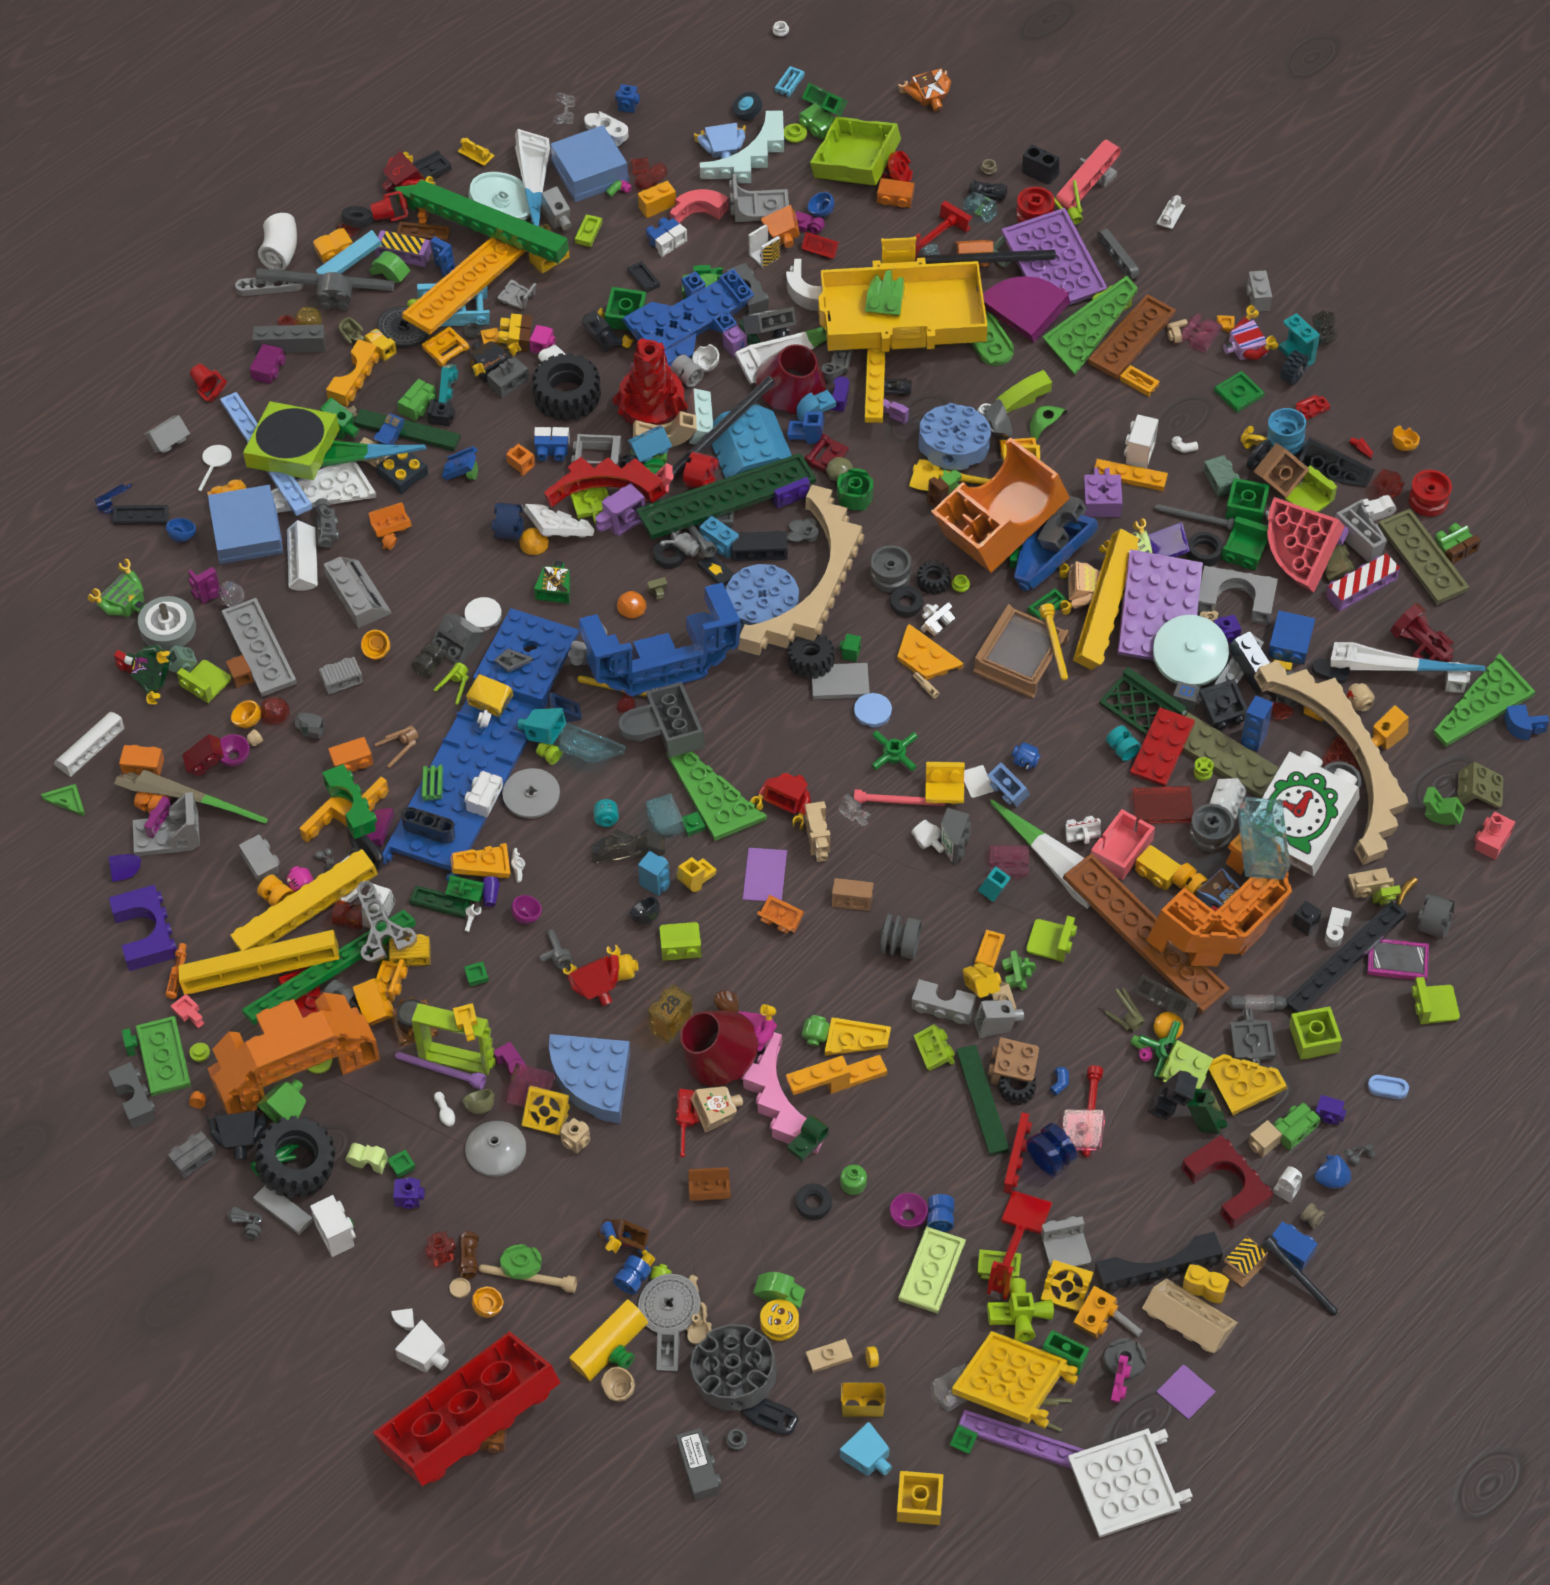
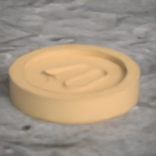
M464 1278L454 1279L450 1284V1293L455 1298H465L471 1291L469 1281Z

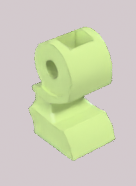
M357 1143L351 1144L345 1158L346 1162L358 1168H363L369 1163L373 1170L381 1175L388 1159L385 1149L378 1146L370 1147L369 1145L365 1147Z

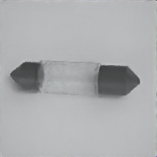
M1268 994L1231 995L1226 1000V1004L1231 1009L1274 1011L1282 1010L1288 1006L1286 998L1283 996Z

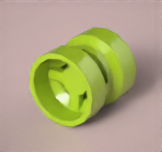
M540 743L536 753L540 757H545V760L550 765H553L559 761L563 750L558 746Z

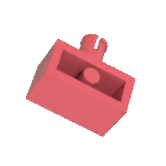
M1494 811L1491 818H1486L1482 826L1484 828L1483 831H1478L1476 834L1474 850L1496 860L1513 832L1515 821Z

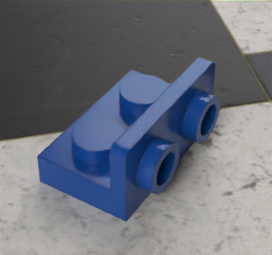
M434 236L431 240L434 263L441 268L442 277H445L455 269L452 246Z

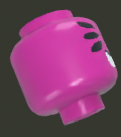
M299 866L290 869L286 877V882L294 893L300 890L303 885L309 884L314 880L308 868H300Z

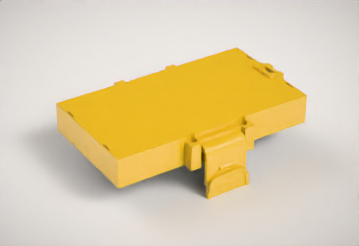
M916 237L881 238L882 263L880 260L872 262V267L821 270V294L818 296V315L820 326L826 330L828 351L881 348L882 352H890V348L892 350L925 347L927 349H935V345L987 341L988 326L978 261L926 264L925 258H917L915 262ZM892 270L894 281H897L898 277H903L905 289L902 299L901 316L865 312L868 288L871 280L876 275L883 280L885 272Z

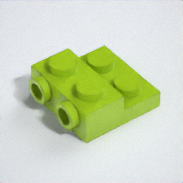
M1176 1040L1159 1077L1165 1083L1178 1071H1187L1192 1076L1198 1078L1196 1089H1201L1213 1058Z

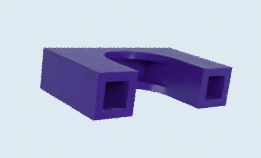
M155 885L109 897L116 923L138 917L149 918L156 923L154 931L148 937L122 945L129 971L175 959L173 951L177 950L174 939L169 938L172 930L170 923H165L164 919L168 918L165 907L161 908L160 903H163L161 891H156Z

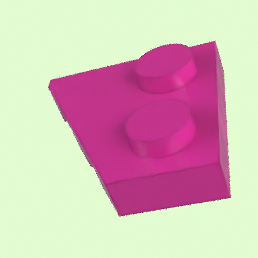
M1120 1355L1111 1397V1402L1119 1404L1120 1399H1125L1127 1387L1123 1386L1124 1379H1129L1131 1366L1127 1365V1356Z

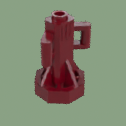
M1419 603L1412 605L1393 624L1390 632L1397 639L1402 637L1408 638L1420 646L1411 657L1424 659L1420 655L1424 650L1430 656L1429 660L1450 662L1454 658L1452 654L1455 650L1452 646L1455 643L1442 631L1435 632L1429 627L1425 616L1426 610Z

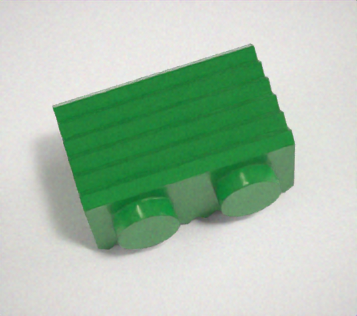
M1054 1330L1050 1332L1042 1348L1045 1352L1066 1359L1068 1366L1077 1367L1078 1371L1076 1374L1078 1375L1085 1366L1089 1354V1347H1085L1081 1343L1078 1344L1077 1341L1074 1342L1073 1339L1070 1340V1338H1066V1336H1062V1334H1058Z

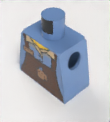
M1222 868L1197 890L1196 897L1210 908L1212 906L1220 908L1240 887Z

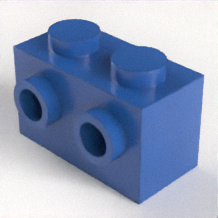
M1283 1221L1272 1234L1278 1240V1248L1302 1271L1315 1254L1318 1243L1312 1237L1297 1231L1293 1225L1286 1224Z

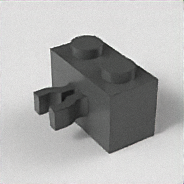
M509 358L487 375L488 387L503 398L529 380L528 368L517 358Z

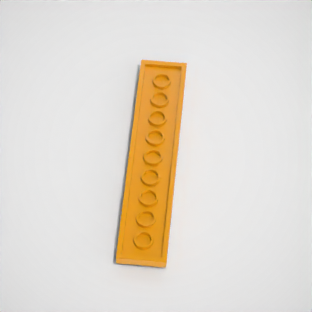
M491 237L402 313V318L428 334H432L526 251Z

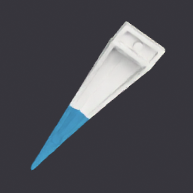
M517 129L515 133V150L532 223L539 226L541 198L550 151L549 138Z
M1334 642L1331 656V667H1350V670L1485 671V666L1448 663L1414 658L1378 650L1354 642Z

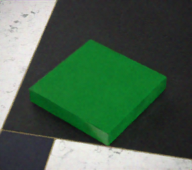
M1242 371L1214 387V392L1236 413L1263 398L1265 394Z

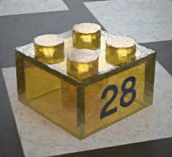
M674 984L668 989L666 988L662 992L660 999L656 1003L654 1002L648 1010L650 1032L669 1044L681 1031L686 1020L693 1015L692 995Z

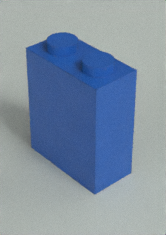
M1278 611L1268 657L1305 664L1315 618Z

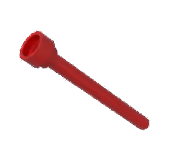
M1095 1065L1087 1068L1090 1086L1082 1154L1085 1157H1088L1091 1153L1098 1082L1103 1078V1068Z

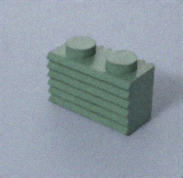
M1225 455L1204 461L1203 471L1217 496L1230 494L1233 479H1240L1239 475L1234 473L1231 461L1227 460Z

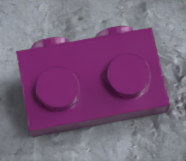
M213 567L197 576L192 570L188 571V582L192 587L190 592L194 599H199L204 604L218 596L220 585L217 572Z

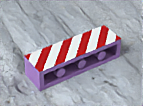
M1387 553L1377 556L1372 562L1361 565L1357 570L1347 573L1338 581L1331 582L1328 585L1326 598L1340 612L1397 580L1400 567Z

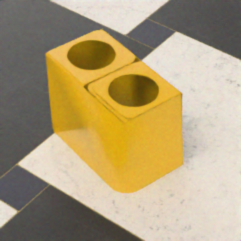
M479 674L466 697L468 705L482 711L488 710V713L501 718L513 697V691L508 685Z
M841 1383L843 1417H883L885 1386L882 1383H843L842 1393ZM849 1400H856L860 1406H846L845 1404ZM870 1400H877L881 1406H866V1404Z

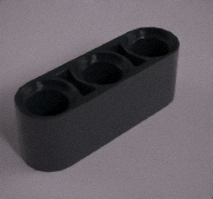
M407 807L401 813L403 828L407 832L442 843H451L456 837L454 822L449 818L414 807Z

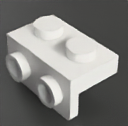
M1238 778L1218 779L1209 804H1218L1227 808L1232 814L1233 819L1236 820L1243 797L1246 794L1245 787Z

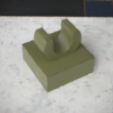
M665 577L647 582L648 594L654 593L656 600L664 598L663 590L667 587Z

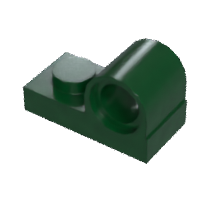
M814 1115L809 1116L801 1127V1133L787 1146V1151L803 1162L828 1137L829 1127Z

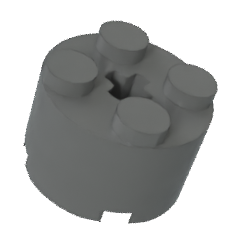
M328 272L323 274L322 278L319 277L316 301L320 304V308L323 310H330L331 308H338L342 311L347 310L351 303L352 280L349 277L348 279L344 278L343 274L337 272Z
M1427 893L1424 901L1425 909H1421L1418 915V920L1420 921L1417 931L1444 938L1452 922L1451 915L1452 913L1454 914L1455 901Z

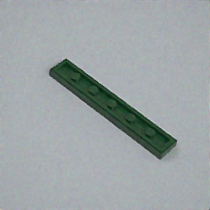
M360 409L354 425L379 432L382 425H384L387 415ZM404 420L403 428L398 436L455 451L461 439V435L458 433Z
M976 1045L956 1049L989 1156L1009 1152V1146Z

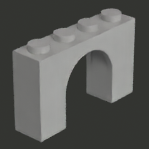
M1204 566L1197 612L1215 611L1217 598L1222 592L1228 589H1240L1247 592L1253 599L1254 606L1251 622L1269 625L1278 579Z

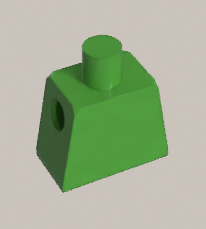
M293 1079L291 1083L283 1082L277 1084L256 1106L276 1124L283 1117L289 1120L290 1116H297L298 1119L306 1103V1099L299 1093L303 1084L296 1079Z

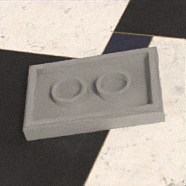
M834 664L829 673L825 671V676L821 677V675H818L816 679L812 676L813 700L860 698L865 694H869L868 664Z

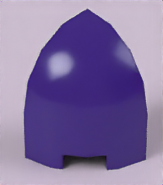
M136 855L108 856L112 882L132 877L141 866V858Z

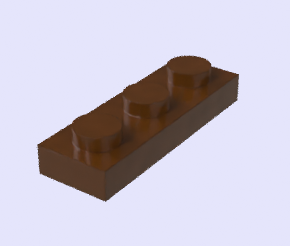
M399 222L397 229L398 234L430 240V243L434 236L448 243L451 232L450 227L408 222Z

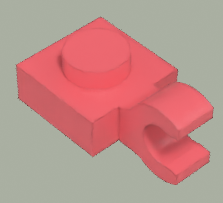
M187 994L171 1005L172 1011L184 1022L190 1019L198 1029L205 1024L201 1020L203 1017L197 1012L200 1010L199 1006Z

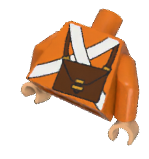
M942 68L913 76L909 83L910 85H908V81H904V85L898 84L900 93L909 94L916 101L920 102L922 106L931 104L933 111H938L943 108L941 101L949 93L951 80L947 76V71H944L943 74Z

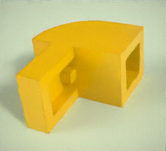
M691 857L678 866L677 879L692 892H697L702 889L704 882L716 875L717 869L703 858L700 861H696Z

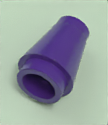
M484 877L482 882L485 883L482 892L484 905L493 907L496 905L500 883L496 877Z

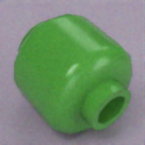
M811 1015L810 1018L805 1019L802 1037L807 1040V1044L818 1046L819 1043L826 1042L830 1027L829 1023L826 1022V1018Z
M848 1165L841 1172L840 1184L844 1192L850 1195H858L865 1190L867 1174L861 1166Z

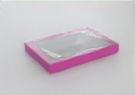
M1382 939L1368 952L1367 975L1411 980L1424 977L1425 981H1427L1429 944Z

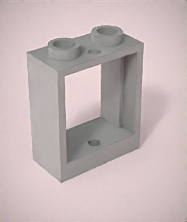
M578 434L577 441L573 443L575 455H572V462L582 457L583 449L612 450L611 460L619 466L621 436ZM602 461L587 462L595 468Z

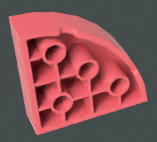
M1274 497L1269 510L1267 530L1271 551L1277 563L1292 580L1314 593L1345 526L1339 519Z

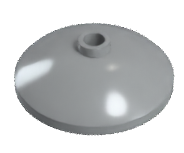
M489 1121L479 1125L470 1133L465 1145V1154L470 1166L478 1173L489 1177H500L513 1172L521 1165L526 1155V1141L522 1132L513 1124L504 1121ZM494 1140L498 1141L496 1144L491 1143Z

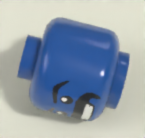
M1022 742L1020 746L1015 745L1011 756L1014 757L1013 763L1015 765L1030 770L1032 767H1036L1041 754H1038L1039 750L1037 747Z

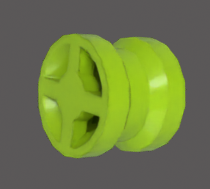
M1200 757L1195 761L1193 774L1197 780L1207 781L1212 777L1214 767L1212 760L1207 757Z

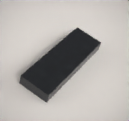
M168 505L113 506L114 525L167 524Z

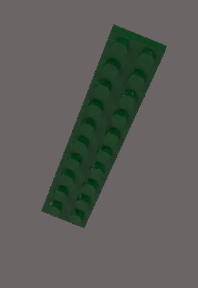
M801 453L640 507L636 509V514L652 540L704 522L711 516L716 518L774 498V490L805 477L810 481V485L816 483V477Z

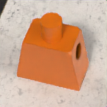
M791 205L761 218L764 225L768 226V231L772 238L780 237V245L784 244L786 248L794 245L793 239L799 237L800 233L797 215Z

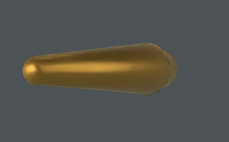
M1415 877L1406 881L1401 888V894H1399L1397 901L1398 906L1402 904L1407 893L1418 883Z

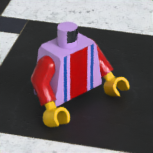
M1253 305L1248 306L1246 310L1248 315H1244L1230 332L1229 342L1223 344L1226 354L1235 352L1240 360H1259L1267 355L1270 348L1274 350L1278 347L1274 336H1269L1266 339L1255 321L1250 320L1251 318H1257L1259 315L1257 309L1251 313L1255 309Z

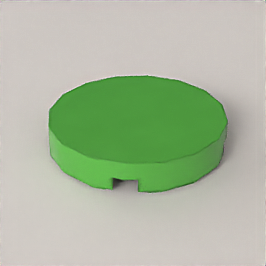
M524 1244L513 1245L507 1248L500 1258L502 1272L512 1279H528L536 1275L542 1265L540 1252L536 1248H529Z

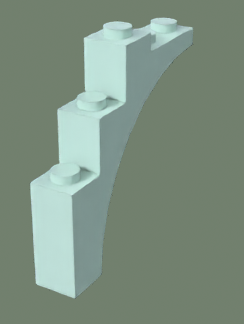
M766 111L765 122L761 132L745 149L724 159L701 162L700 179H733V174H736L737 183H751V168H768V153L784 152L783 111Z

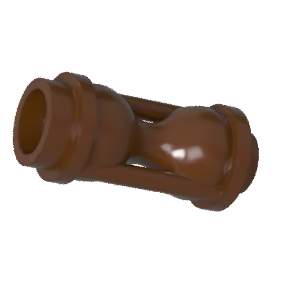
M465 1231L458 1237L461 1248L458 1272L460 1277L472 1279L479 1272L476 1260L479 1236L472 1231Z

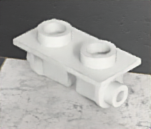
M1173 196L1168 201L1156 223L1157 225L1173 229L1185 205L1181 204L1180 196Z

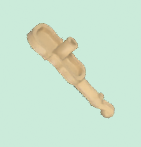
M690 1275L688 1279L695 1285L699 1292L696 1283L698 1277ZM701 1302L699 1314L692 1316L693 1324L686 1329L688 1331V1340L693 1345L699 1344L706 1337V1334L712 1331V1324L706 1321L708 1317L707 1307L703 1302Z

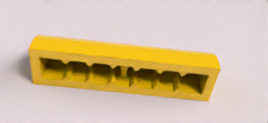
M627 1299L569 1357L572 1367L588 1381H591L609 1363L608 1359L613 1350L621 1344L626 1346L648 1324L646 1317Z

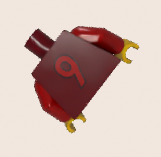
M400 150L395 157L389 158L383 170L389 179L382 184V187L389 193L395 186L416 185L420 179L424 180L425 177L412 164L413 156H409L408 152L402 153ZM428 176L426 180H424L431 184H436L435 182H433V178L431 176Z

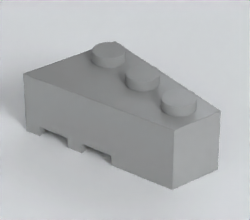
M1361 499L1337 512L1335 518L1339 519L1345 527H1348L1349 533L1345 542L1369 563L1377 556L1382 555L1387 540L1379 526L1372 521V515L1370 511H1366L1364 501Z

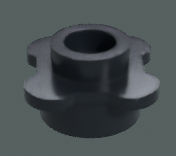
M785 327L776 329L772 337L778 339L789 336L791 330Z

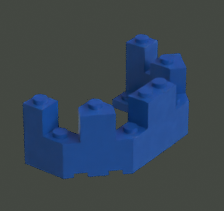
M723 583L705 587L704 600L711 615L701 612L686 616V630L693 645L683 646L675 649L669 633L634 641L633 648L630 643L619 644L615 634L606 635L598 614L580 618L579 631L587 647V662L596 682L600 684L606 683L610 688L617 691L623 690L627 695L633 697L652 689L679 682L683 684L704 678L708 674V669L712 666L716 667L726 658L725 654L730 649L735 650L739 646L740 618ZM632 649L635 660H632Z

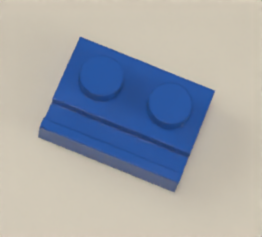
M472 446L448 456L447 459L449 461L444 465L442 477L447 481L472 471L476 459L474 454L478 450Z

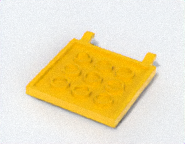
M991 1331L952 1387V1394L1028 1424L1032 1419L1039 1427L1045 1429L1049 1424V1420L1046 1419L1049 1411L1039 1409V1407L1060 1376H1063L1065 1381L1074 1385L1078 1380V1376L1075 1375L1078 1368L1068 1366L1067 1360Z

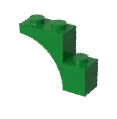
M808 83L802 96L803 99L817 104L821 108L840 117L848 103L847 100L811 83Z

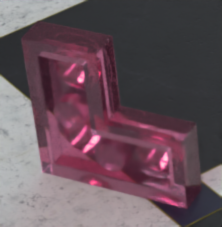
M516 1062L505 1102L525 1107L529 1087L534 1086L551 1090L555 1073Z

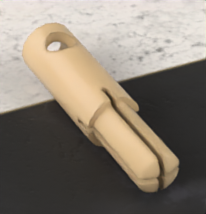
M918 672L913 675L933 699L939 696L940 693Z

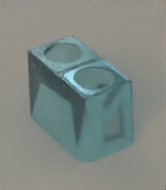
M671 793L646 801V812L659 841L685 832L684 822H682L683 818Z

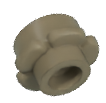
M986 159L983 161L980 169L985 174L991 175L997 171V165L994 160Z

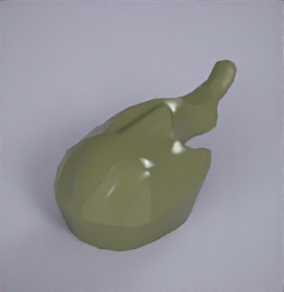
M347 317L340 322L339 330L348 343H352L351 340L357 342L358 339L365 341L360 333L363 332V328L356 320Z

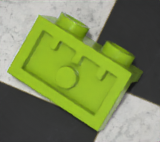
M933 1024L913 1035L929 1071L946 1062L951 1065L955 1063L953 1058L955 1053L946 1042L948 1036L944 1029H939Z

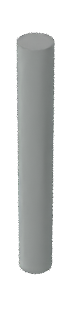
M1118 1310L1116 1311L1113 1318L1136 1337H1139L1143 1331Z

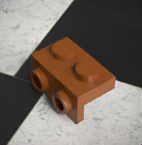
M728 1167L688 1170L690 1201L731 1199Z

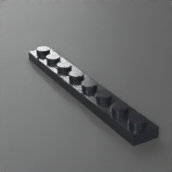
M1391 901L1286 999L1287 1007L1295 1013L1306 1011L1407 916V912Z

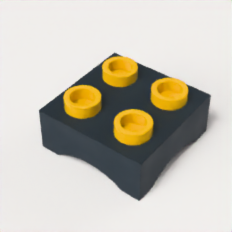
M412 452L390 455L376 466L378 475L391 483L401 495L414 482L429 475L427 465Z

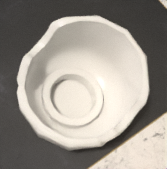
M708 344L706 347L700 346L693 353L692 360L704 372H710L718 365L719 352L711 344Z

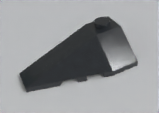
M1310 436L1298 458L1306 467L1312 466L1333 482L1367 486L1375 469Z

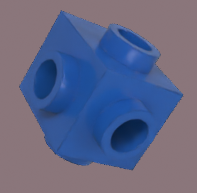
M621 84L619 91H616L615 101L618 102L619 111L635 112L636 106L640 102L637 86Z

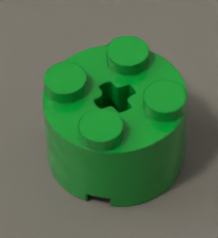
M852 468L848 472L839 475L837 480V499L839 505L849 510L864 511L873 500V479L868 475V472L863 469Z

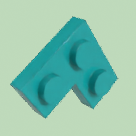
M449 364L442 367L439 402L447 403L453 397L451 384L455 383V380L458 379L459 371L456 369L457 365Z

